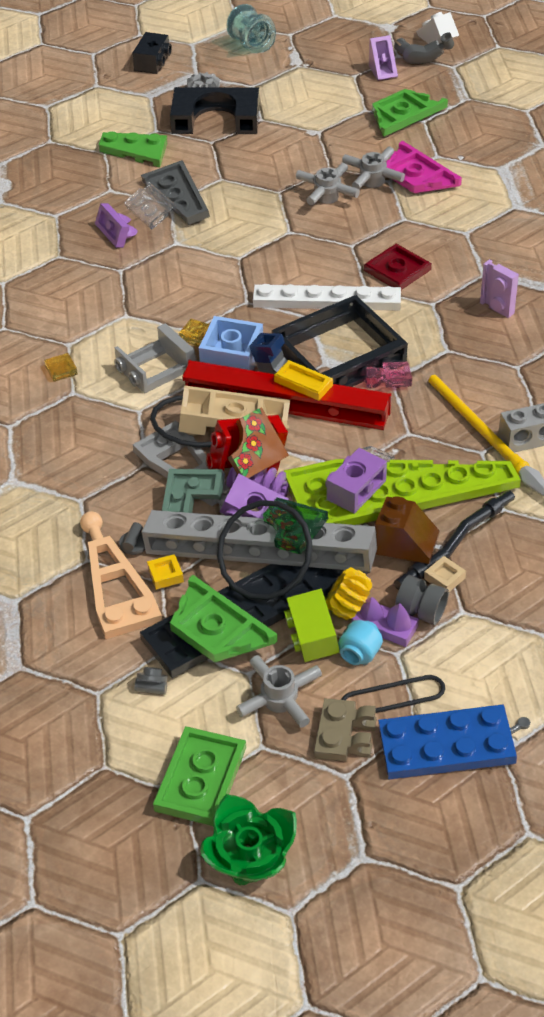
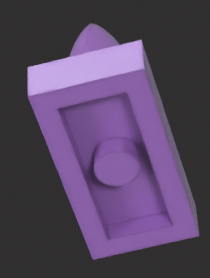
M100 203L95 225L115 247H124L126 239L135 236L138 232L137 229L127 224L131 221L129 217L117 213L108 203Z
M373 597L367 598L366 603L363 604L360 611L352 618V622L354 620H363L374 623L378 627L383 639L404 647L408 645L418 628L419 622L418 618L408 614L401 603L389 608L379 604Z

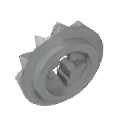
M199 72V74H193L187 79V87H220V80L215 74Z

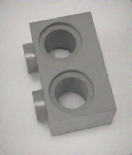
M544 403L501 412L498 437L514 453L544 446Z

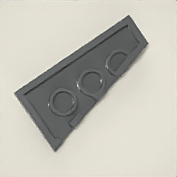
M183 160L141 175L142 182L188 225L210 217L209 210Z

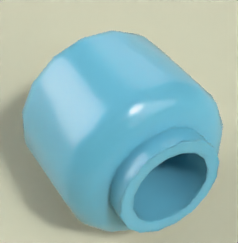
M354 620L347 626L339 638L340 654L346 662L352 665L368 664L381 648L383 638L374 623Z

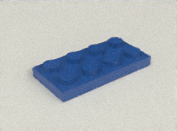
M504 704L378 720L388 780L516 764L517 754Z

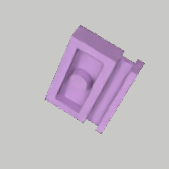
M489 259L483 264L480 303L488 304L490 309L509 318L515 313L519 274L500 264L494 265L492 264L493 261Z

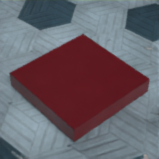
M397 243L364 264V271L390 287H401V290L431 271L432 268L431 262Z

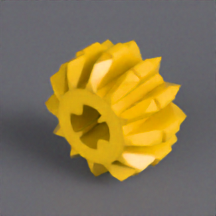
M350 567L344 570L337 578L326 599L327 607L332 611V614L348 620L355 617L356 613L360 611L363 604L366 603L372 588L371 579L365 576V573Z

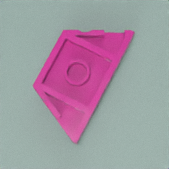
M404 141L399 143L398 150L394 151V154L386 162L387 168L405 174L403 182L394 181L412 193L461 186L462 177Z

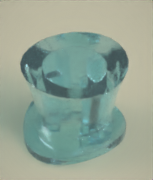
M249 4L239 5L230 12L226 24L230 37L240 40L242 46L252 53H262L272 47L276 38V29L269 16L258 14L256 9Z

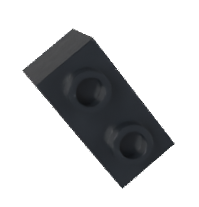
M144 33L132 52L134 71L158 74L161 67L165 65V60L172 52L169 35Z

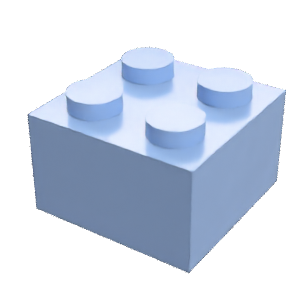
M214 316L199 346L200 362L254 371L256 362L249 346L260 333H263V324Z

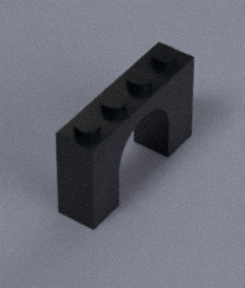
M174 87L170 112L171 134H193L196 118L209 111H225L235 116L236 134H257L260 110L259 87Z

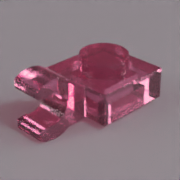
M408 362L383 363L382 368H366L367 377H373L365 378L366 388H376L384 382L386 388L412 386V375Z

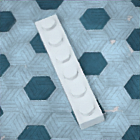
M292 284L255 285L253 308L323 309L357 295L372 310L400 311L401 287L303 286Z

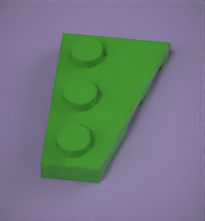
M103 132L99 142V152L121 158L131 156L135 157L137 162L143 163L147 160L153 162V166L160 167L167 146V135Z

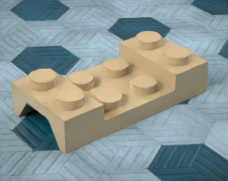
M184 386L178 432H184L188 435H205L206 426L215 428L217 420L242 418L261 407L267 416L279 415L287 431H289L287 420L290 400Z

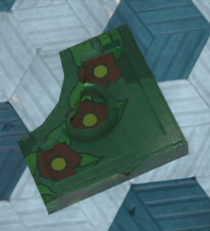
M278 497L274 500L294 508L308 525L312 540L328 520V511ZM269 506L263 513L264 523L273 526L277 531L274 538L275 547L301 555L306 549V540L302 526L292 514L279 507Z

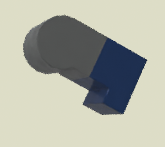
M260 333L249 346L259 372L276 374L287 362L281 349L285 343L282 334Z

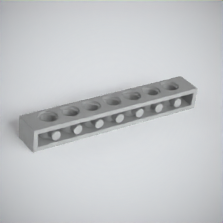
M152 510L142 530L146 554L167 556L175 554V556L217 560L219 536L228 519L232 516ZM239 517L232 524L225 537L223 560L302 566L305 561L306 552L305 536L303 535V542L299 544L300 546L287 549V551L279 549L282 545V533L276 528V524L273 521H268L266 518ZM285 520L284 522H279V524L287 525L293 520ZM305 521L312 539L309 567L340 570L352 567L355 570L371 572L377 551L375 526ZM299 524L298 530L294 534L284 535L290 538L303 535L302 526ZM301 549L299 554L290 552L291 550Z

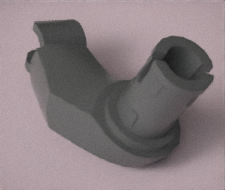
M447 32L441 36L442 43L435 40L425 46L410 45L405 39L399 38L396 41L401 46L396 42L394 44L395 50L403 55V59L406 62L426 64L444 54V48L447 50L452 49L454 41L451 33Z

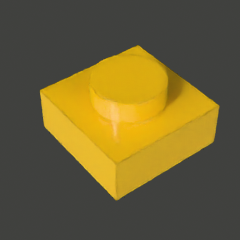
M175 554L147 561L148 571L156 590L184 582L183 573Z

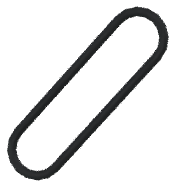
M424 675L352 691L345 694L342 700H347L349 697L428 679L437 681L441 686L440 692L436 695L376 708L375 712L378 713L436 700L444 694L446 688L445 683L439 677Z

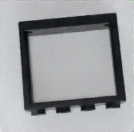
M357 295L271 330L272 333L283 335L285 343L281 349L287 361L290 360L320 373L294 346L346 323L355 321L381 347L321 373L333 378V384L353 387L407 363L408 343Z

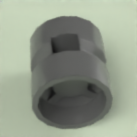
M408 575L400 586L395 605L401 603L410 616L418 614L420 620L436 625L445 611L449 589L433 583L426 586L424 580Z

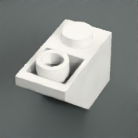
M442 12L432 15L431 19L423 22L422 27L416 31L417 35L428 44L435 40L442 43L441 36L447 32L451 33L453 40L459 36L451 12L444 15Z

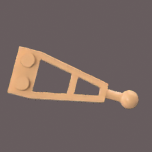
M89 511L82 515L80 526L92 538V541L88 542L96 614L105 639L158 623L162 620V615L153 593L110 536L103 537L100 530L103 524L101 516L97 512ZM108 551L116 564L99 569L98 553ZM126 576L140 597L104 607L101 583Z

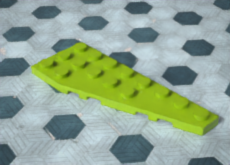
M334 459L284 470L286 472L288 490L299 515L304 521L348 525L376 521L386 497L399 496L406 500L415 501L421 510L520 488L521 479L511 461H477L474 464H459L458 460H448V464H433V460H390V462H387L386 482L354 514L327 500L326 479L331 472H335L343 464L345 459Z

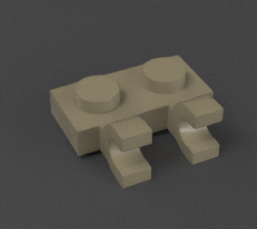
M324 698L314 750L315 758L347 762L348 754L370 758L372 743H370L371 733L359 732L353 736L351 734L353 727L375 731L377 721L375 717L376 706H361L356 710L355 701Z

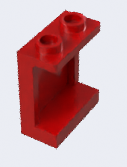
M279 415L267 416L282 444L285 446L288 431ZM240 418L217 420L215 431L211 434L212 444L210 453L206 456L208 469H222L224 472L225 468L233 467L228 457L235 452L239 444L240 431L236 421ZM280 461L268 467L267 472L272 467L276 468L278 472Z

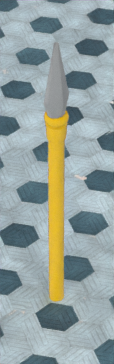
M437 375L430 376L428 382L506 461H511L523 484L544 496V479L540 472L530 467L528 462L524 461L518 454H515Z

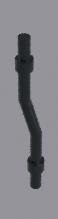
M509 490L497 498L489 499L483 503L481 509L461 521L443 548L432 555L429 564L416 562L408 568V572L394 581L396 589H400L406 576L411 575L423 579L425 571L443 556L449 558L472 527L487 517L493 518L502 511L504 506L515 499L513 492Z

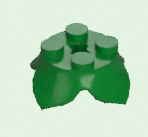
M226 794L214 813L213 835L206 837L201 843V857L213 869L231 877L238 885H247L250 882L273 877L284 868L286 854L295 840L297 829L296 813L284 808H272L265 813H261L251 801L243 797Z

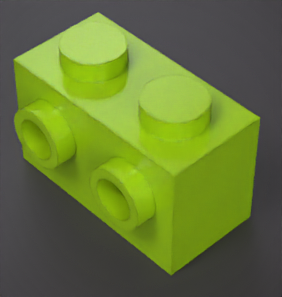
M322 588L288 597L289 610L284 611L288 628H295L296 633L291 634L295 652H302L304 662L340 653L337 636Z

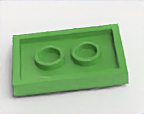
M185 726L153 803L154 812L213 826L215 810L222 798L229 794L246 750V740Z

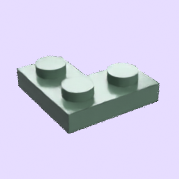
M169 469L162 511L192 513L194 499L221 500L225 473L222 469Z

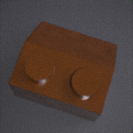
M399 496L386 497L375 523L376 555L429 564L440 530L415 501L406 500Z

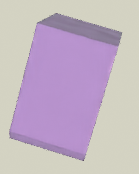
M390 35L369 39V67L377 81L398 77Z

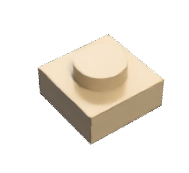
M445 556L440 558L424 573V580L430 584L433 583L447 588L449 592L466 578V570Z

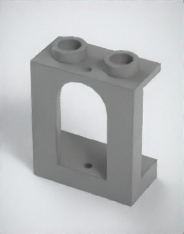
M166 323L157 327V341L128 355L118 346L114 347L116 356L114 364L120 373H124L132 385L137 386L144 393L183 375L188 366V361H195L194 348ZM165 353L177 363V365L150 378H146V372L139 367Z

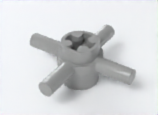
M389 146L381 154L378 152L366 153L362 159L345 154L342 158L343 163L360 168L361 175L352 183V187L360 189L365 185L370 188H377L384 184L385 177L403 182L405 178L404 173L387 168L386 161L394 154V149Z
M341 163L336 169L322 168L317 171L316 175L301 170L297 171L296 179L314 184L315 191L306 200L309 205H314L317 201L325 204L334 203L338 200L339 193L355 198L359 196V189L341 183L340 177L348 170L347 164Z
M259 655L254 656L250 660V664L263 680L261 694L237 705L238 714L243 717L266 705L270 711L276 713L288 711L301 728L308 725L310 719L296 702L298 688L321 677L322 672L320 668L315 665L294 676L290 668L283 665H275L269 668Z

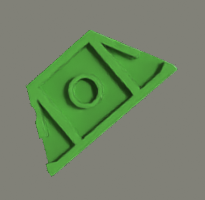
M403 89L372 103V112L382 135L387 136L447 108L448 100L441 98L440 101L430 100L429 94Z
M194 575L189 578L188 589L185 595H182L179 601V609L174 613L170 622L173 633L214 663L267 647L277 642L276 632Z

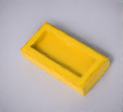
M290 360L274 375V382L318 401L333 386V378Z

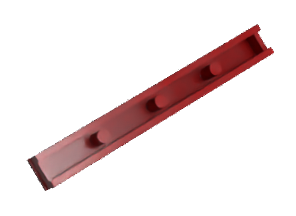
M192 360L188 361V366L182 376L185 386L290 400L288 414L384 430L388 416L391 414V393L333 384L318 401L274 382L275 374Z

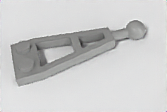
M177 421L161 428L167 434L181 440L197 442L192 435L178 432L179 423ZM154 432L133 444V452L148 467L168 478L169 469L175 468L162 460L184 447L188 448L199 464L194 469H208L206 454L201 448L179 445L165 439L158 432ZM224 482L221 500H201L210 506L217 503L222 506L229 493V488Z

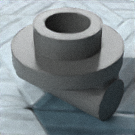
M133 523L129 532L123 534L119 540L120 549L126 554L136 555L145 550L141 532L143 526L140 523Z
M144 667L143 672L137 673L134 689L138 692L166 695L168 676L163 675L160 668Z

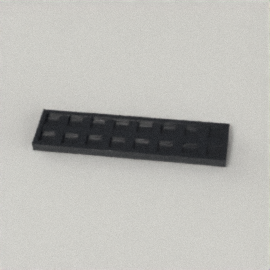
M270 564L235 582V584L250 593L270 594L284 589L297 577L302 566ZM308 567L302 580L287 594L271 600L248 599L235 592L230 586L217 592L269 627L285 618L284 611L289 610L288 597L321 588L325 597L344 570ZM171 615L140 631V638L169 676L174 678L209 658L171 631L170 622L173 617Z

